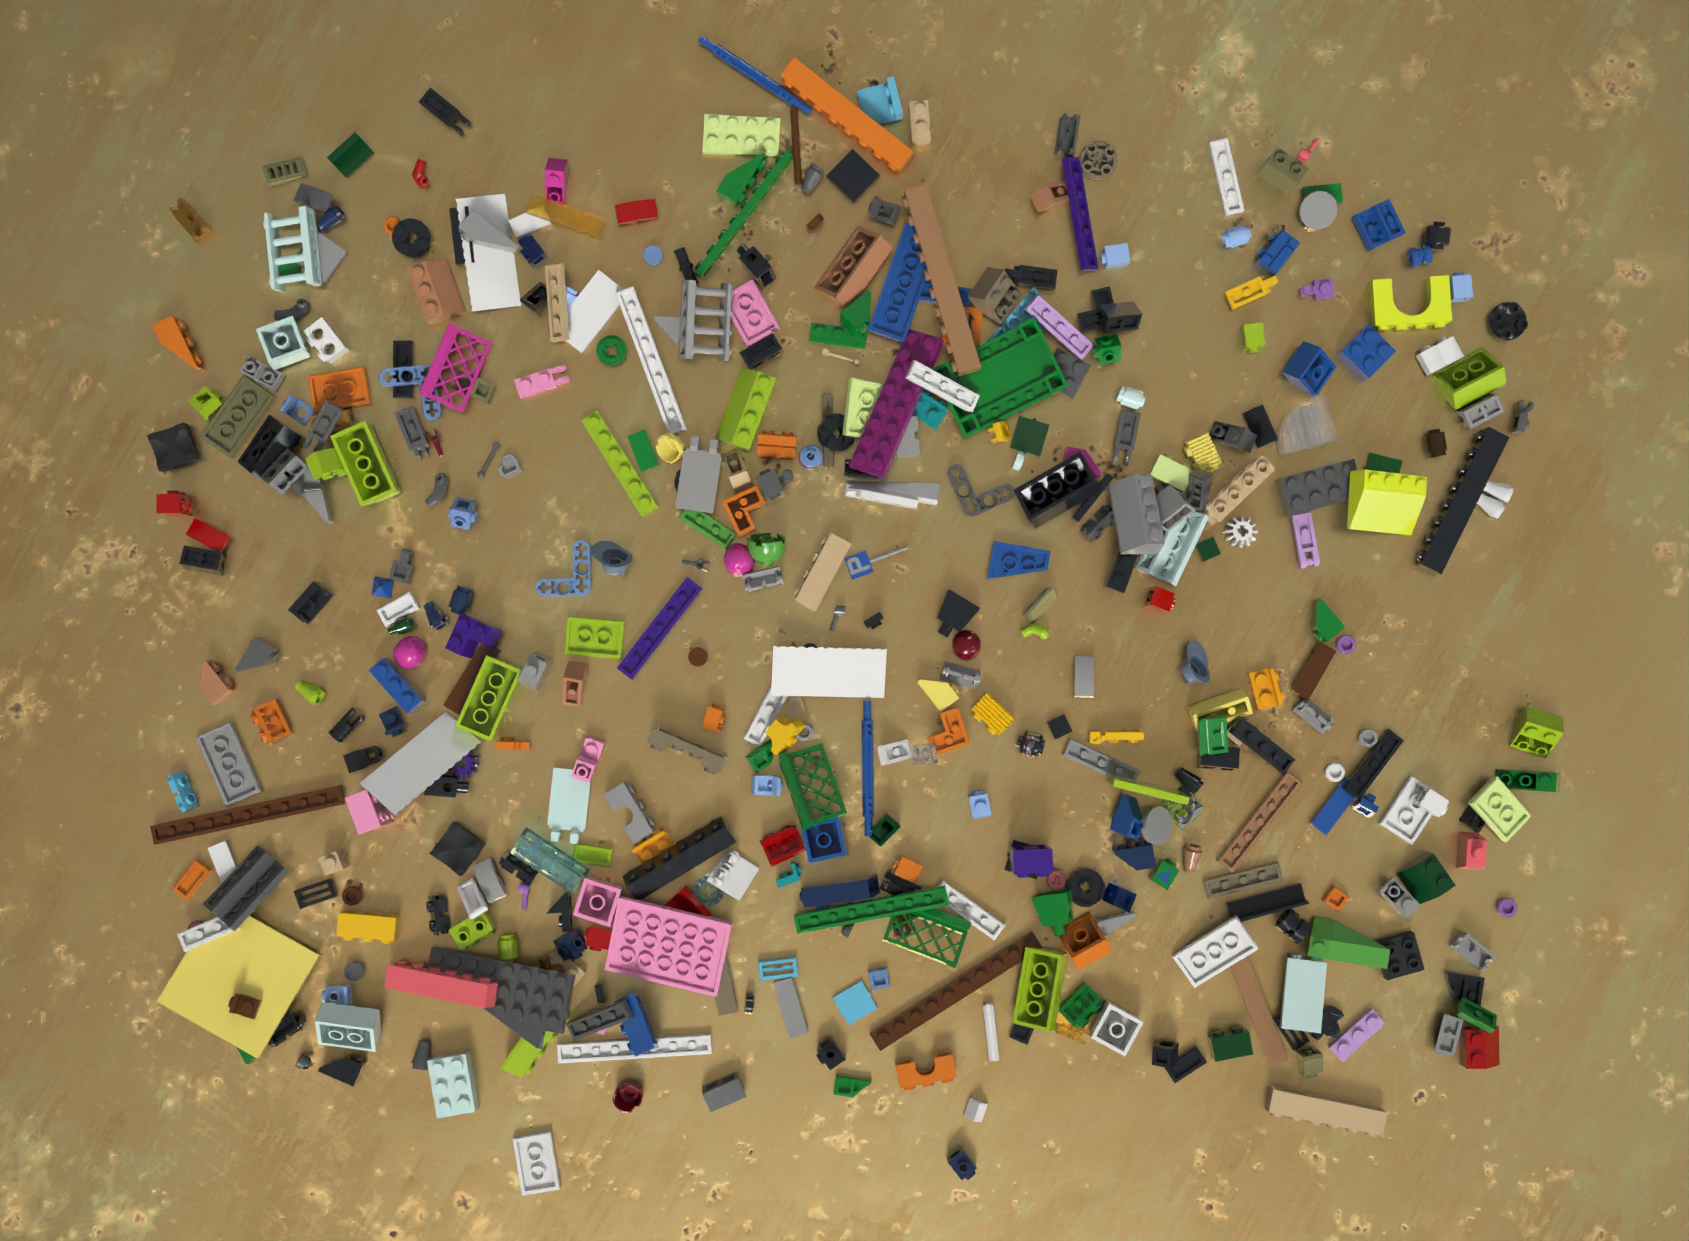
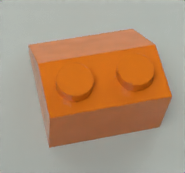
M1090 912L1065 925L1066 934L1059 936L1077 970L1112 952Z

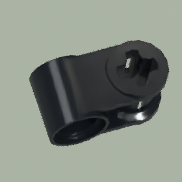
M371 746L343 755L348 772L352 773L381 761L383 758L382 749L378 746ZM375 753V756L370 758L369 754Z

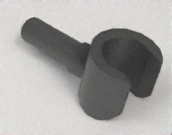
M300 482L293 484L292 489L296 495H302L306 492L321 491V486L304 488Z
M700 558L697 561L682 560L684 565L694 566L704 572L708 571V569L703 568L704 563H710L705 559Z
M838 605L835 607L833 621L829 630L834 631L838 616L845 617V606Z

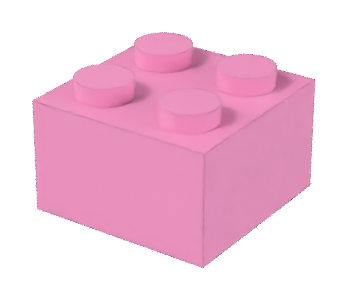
M590 876L585 877L573 916L610 927L615 918L618 898L622 895L624 887Z

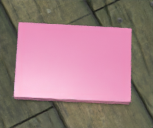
M753 278L733 289V298L731 299L733 314L731 319L747 347L780 330Z

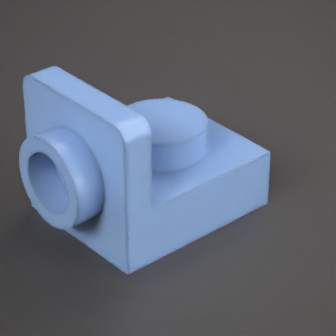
M983 790L972 791V795L968 796L972 819L992 815L988 793H983Z

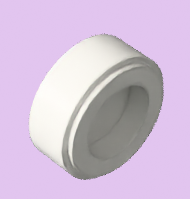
M1332 762L1325 767L1324 774L1328 780L1338 782L1343 779L1345 769L1340 763Z

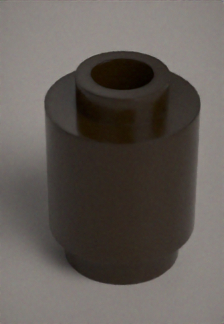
M1440 429L1429 430L1428 435H1425V440L1430 457L1446 455L1445 433L1440 432Z

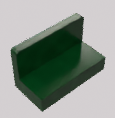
M354 132L327 158L346 178H349L374 155V152Z

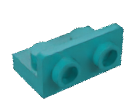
M923 389L912 416H917L918 420L936 431L949 409L946 408L947 404L940 399H932L930 397L931 394Z

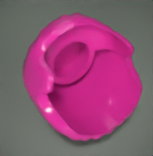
M742 543L732 544L724 554V564L731 575L742 577V574L750 573L753 570L755 562L746 545Z
M414 636L404 637L393 649L395 662L403 669L416 667L422 662L427 653L425 644L421 639Z

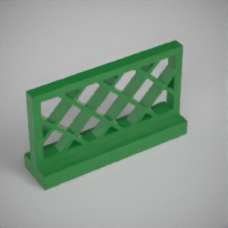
M823 744L786 754V752L779 754L778 762L802 830L810 829V826L847 815ZM820 750L822 757L819 762L809 758L812 752ZM800 757L805 759L801 768L793 764L792 758ZM807 761L817 765L813 773L803 769ZM819 767L827 770L828 775L825 779L815 775ZM801 772L811 777L807 785L799 782L798 778ZM813 778L823 782L819 791L810 787ZM825 784L834 789L831 797L822 793ZM807 790L817 794L813 802L805 799L804 795ZM819 796L829 800L826 808L816 804ZM831 802L840 805L841 811L836 813L829 811L828 808ZM813 807L823 811L820 818L812 819L811 811Z
M935 908L906 913L905 915L908 920L902 923L898 922L896 915L891 916L883 941L956 968L972 922ZM922 919L926 927L917 930L913 920ZM910 923L914 932L905 936L901 926ZM940 926L944 934L935 937L931 927ZM898 928L902 938L895 940L888 936L891 930ZM928 929L932 939L923 943L919 933ZM953 932L962 935L961 940L953 944L949 936ZM916 935L920 943L915 947L909 945L907 938ZM946 936L950 946L941 950L937 940ZM934 942L938 950L933 954L929 953L925 945ZM952 948L955 954L954 961L947 960L943 952Z

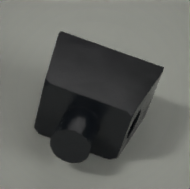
M746 244L738 247L737 252L740 255L739 259L742 266L761 290L777 279L772 266L754 246L750 249Z
M948 589L937 619L943 622L938 633L948 638L952 629L961 632L979 611L980 607Z
M441 775L438 780H435L431 786L426 788L424 795L456 798V793L468 794L469 782H460L457 776ZM451 783L452 789H445L444 784Z

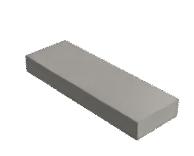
M792 977L773 982L789 1038L807 1034L808 1029Z

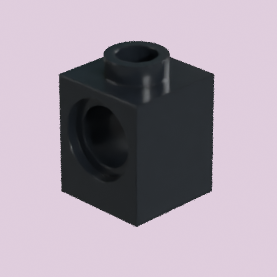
M1160 1039L1153 1045L1152 1065L1171 1068L1178 1062L1179 1043Z

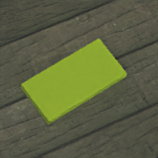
M1107 774L1106 780L1113 787L1186 805L1189 802L1190 797L1182 791Z

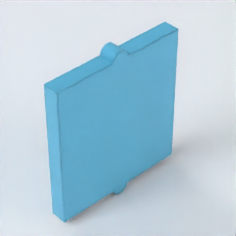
M862 980L833 997L839 1008V1013H842L848 1025L877 1009L871 997V992H868Z

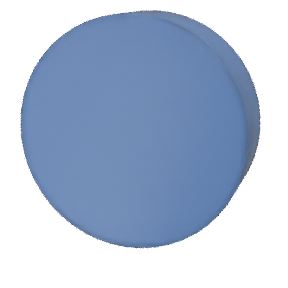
M652 245L645 249L644 259L649 265L656 266L662 262L663 253L659 247Z

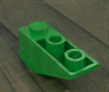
M763 152L726 174L716 190L717 195L736 207L739 203L742 204L748 195L746 191L756 183V175L759 170L763 171L767 164L766 154Z
M1496 769V776L1508 789L1560 792V772Z

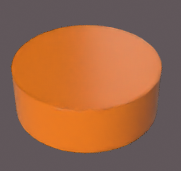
M391 216L384 222V230L390 236H392L394 227L401 221L398 217Z

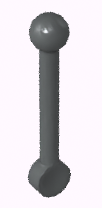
M494 442L492 444L493 449L491 453L489 454L482 470L477 473V476L479 478H483L485 476L484 472L487 466L489 465L495 451L500 448V444L498 442Z

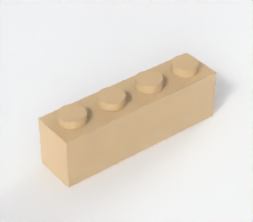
M833 533L830 536L825 535L821 546H823L820 553L816 552L812 560L815 564L811 570L807 569L803 576L805 580L803 586H798L793 595L796 597V602L815 612L851 546L850 542Z

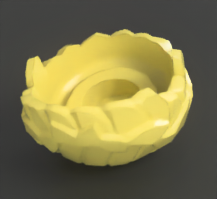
M670 432L663 433L657 439L656 451L658 456L665 460V462L674 463L683 456L685 451L684 443L675 434Z

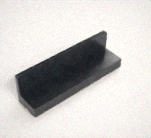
M1295 883L1225 903L1230 919L1237 915L1240 921L1243 922L1309 904V901L1305 899L1301 883Z

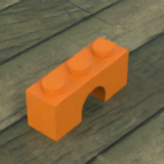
M952 1051L934 1054V1065L927 1072L919 1071L916 1068L914 1058L895 1062L900 1089L912 1090L916 1088L915 1086L922 1084L924 1087L934 1085V1082L942 1081V1083L952 1082L953 1078H957Z

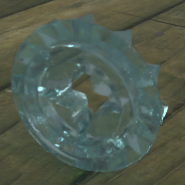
M707 875L696 881L693 887V894L704 906L710 907L720 902L724 891L707 881L709 876ZM707 883L710 889H716L714 892H711L710 899L707 893H700V891L706 889Z

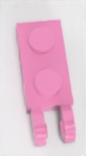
M566 365L552 369L549 368L515 379L514 382L520 399L570 382L569 376H564L557 380L553 376L567 370Z

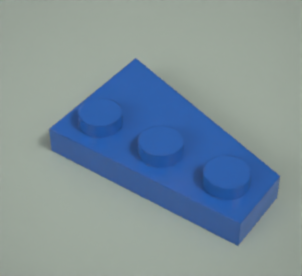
M994 541L987 579L1048 570L1051 551Z

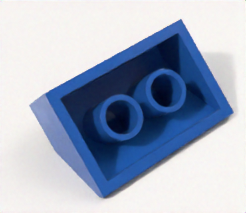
M633 992L614 1001V1003L626 999L634 1015L632 1019L622 1022L620 1025L623 1035H627L629 1039L627 1046L630 1053H634L636 1057L658 1048L659 1046L639 994Z

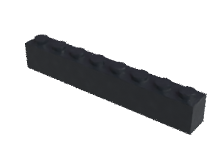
M1490 427L1478 432L1475 438L1477 442L1467 454L1468 460L1466 464L1461 466L1458 472L1460 476L1450 488L1451 494L1449 499L1446 498L1441 507L1443 511L1441 515L1435 518L1433 522L1435 527L1432 533L1429 532L1426 536L1424 549H1421L1417 554L1416 559L1418 561L1416 566L1434 575H1441L1510 437Z

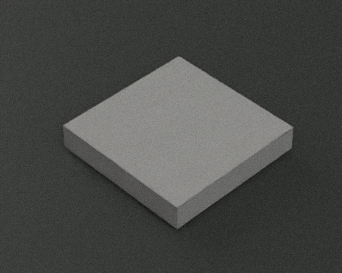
M317 231L322 281L326 283L348 252ZM303 247L300 249V251H299L297 254H302V252H303ZM304 261L296 262L305 269Z

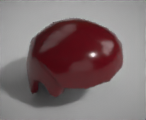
M971 630L958 632L952 641L953 652L961 660L970 661L975 659L981 650L979 636Z
M632 1081L619 1084L613 1096L615 1108L620 1112L631 1113L634 1108L639 1107L642 1103V1088Z

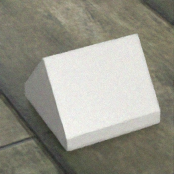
M970 1097L964 1116L973 1122H982L988 1103Z

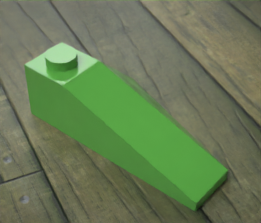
M1314 916L1308 956L1387 969L1390 954L1389 948L1334 919Z

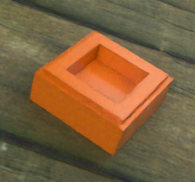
M1332 885L1322 901L1337 912H1340L1350 896L1335 885Z

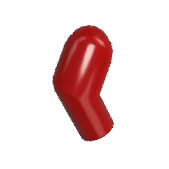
M417 159L412 177L416 184L423 188L429 183V179L423 172L426 162Z

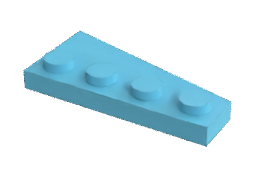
M1035 286L987 342L1033 318L1024 309L1036 295L1042 297ZM1037 321L1040 329H1042L1043 326Z

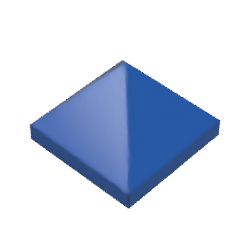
M374 576L371 595L391 598L394 580Z

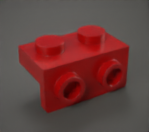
M795 825L785 826L781 831L775 834H768L760 840V844L771 866L806 851Z
M687 886L664 905L703 916H711V913Z

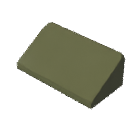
M1048 587L1023 613V616L1031 624L1035 623L1058 599V595L1053 588Z

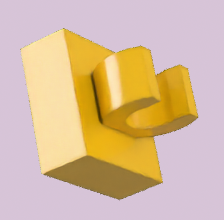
M1007 421L994 423L993 427L988 429V432L995 431L996 434L995 438L990 439L991 442L1012 440Z

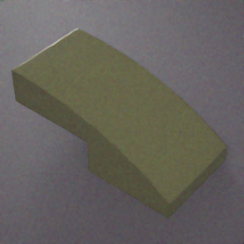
M459 370L456 376L462 375L464 372ZM468 376L458 379L461 389L469 387L470 381ZM477 378L470 396L488 403L495 385ZM454 380L451 388L458 391L459 389Z

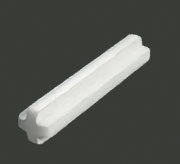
M992 1003L983 1004L988 1057L990 1061L999 1060L994 1006Z

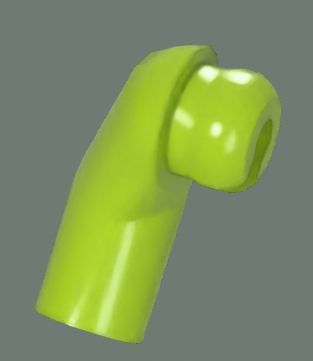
M1032 623L1020 629L1023 637L1033 633L1038 635L1040 639H1047L1049 637V629L1038 623Z

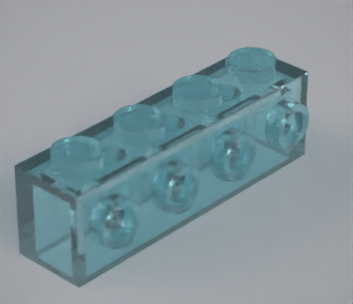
M527 827L519 835L510 850V853L517 859L522 860L573 895L590 872L589 868Z

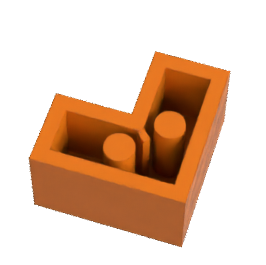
M757 485L722 501L739 538L757 530L749 512L766 505Z

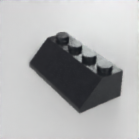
M1080 451L1014 489V492L1029 522L1037 528L1103 489Z

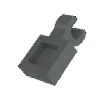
M1523 400L1517 402V413L1514 414L1511 433L1519 435L1528 429L1529 419H1527V412L1533 409V402H1529L1527 408L1523 407Z
M402 549L400 560H393L389 579L409 584L414 566L408 564L413 553L412 550Z

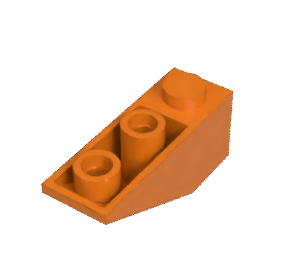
M171 315L152 325L161 344L195 369L203 370L201 367L202 360L199 354L195 353L192 348L194 343L190 336L186 335L184 331L186 326L182 319Z

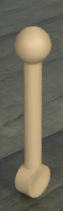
M828 348L822 350L824 356L831 355L853 362L854 365L860 364L859 358L853 359L829 351Z

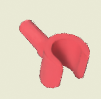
M1315 139L1307 150L1301 148L1297 159L1303 162L1307 161L1319 140Z

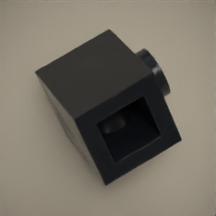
M827 1037L818 1043V1054L816 1056L822 1065L824 1063L827 1065L829 1070H832L846 1060V1055L833 1037L830 1039Z

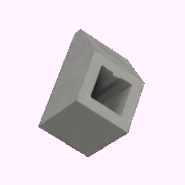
M1393 877L1379 890L1387 903L1402 917L1408 918L1420 906Z

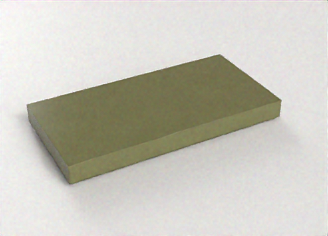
M243 375L200 437L233 459L277 397L248 376Z

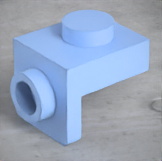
M752 775L751 794L780 796L783 787L781 777Z

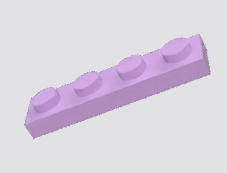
M1036 295L1024 309L1079 359L1082 360L1094 346L1039 295Z

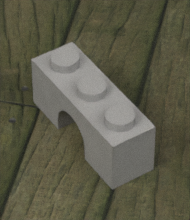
M623 782L603 795L613 811L619 807H628L632 811L633 819L631 823L623 828L634 844L654 832L653 827H655V823L650 816L647 817L645 815V807L641 800L637 801L633 795L636 792L632 785Z

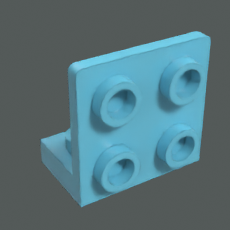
M894 76L886 78L885 84L857 91L861 110L879 125L903 119V111Z

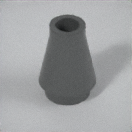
M810 164L806 169L801 189L811 194L812 190L823 178L824 170Z
M419 1041L411 1062L413 1063L412 1068L428 1070L427 1060L430 1059V1042Z

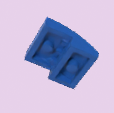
M1390 199L1352 216L1368 251L1406 233Z

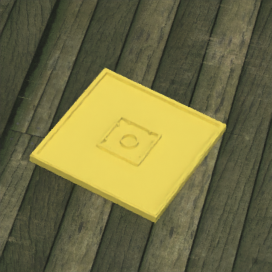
M210 912L205 922L217 916ZM249 915L240 925L241 928L235 932H230L187 951L157 1002L259 1059L320 955ZM241 993L262 1000L256 1019L253 1020L235 1013H229L230 1008L228 1004L231 997Z

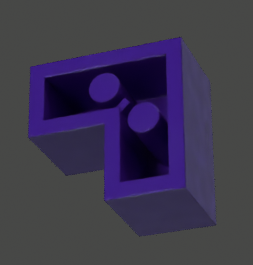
M460 613L445 648L458 655L472 658L478 642L495 648L502 630L474 617Z

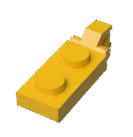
M1276 275L1265 279V276H1259L1226 291L1224 294L1231 310H1234L1271 292L1270 287L1276 285L1279 281Z
M1141 729L1089 731V742L1100 744L1102 741L1108 740V743H1120V740H1127L1128 743H1139V740H1144V732Z

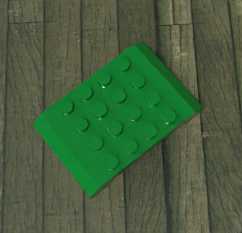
M1035 317L976 347L981 364L979 371L957 376V372L952 371L950 361H946L933 368L936 372L980 395L972 413L947 401L964 438H968L992 426L994 423L1000 422L1069 387Z

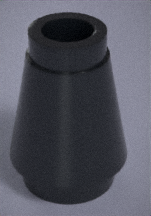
M1183 767L1175 775L1189 793L1195 794L1204 784L1201 781L1202 778Z

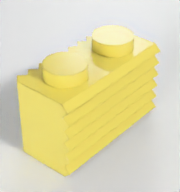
M1208 432L1184 443V452L1187 457H1191L1194 463L1191 464L1193 471L1199 468L1211 473L1224 466Z

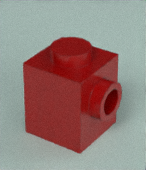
M591 924L589 929H585L583 940H586V946H590V950L601 951V949L609 950L613 928Z

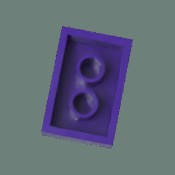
M1047 844L1008 846L1009 869L1018 878H1027L1029 874H1035L1037 877L1049 876V873H1054L1052 848Z

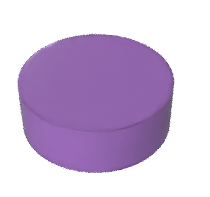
M1342 635L1337 638L1335 646L1338 652L1350 654L1356 648V641L1350 635Z
M1504 897L1496 903V911L1503 917H1512L1517 912V904L1514 900Z

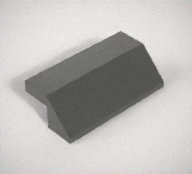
M257 845L203 905L235 932L289 871Z

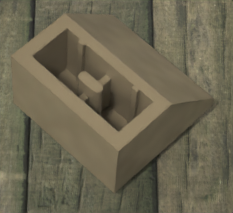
M987 267L967 297L977 310L997 323L1002 324L1021 296V293L1005 270Z

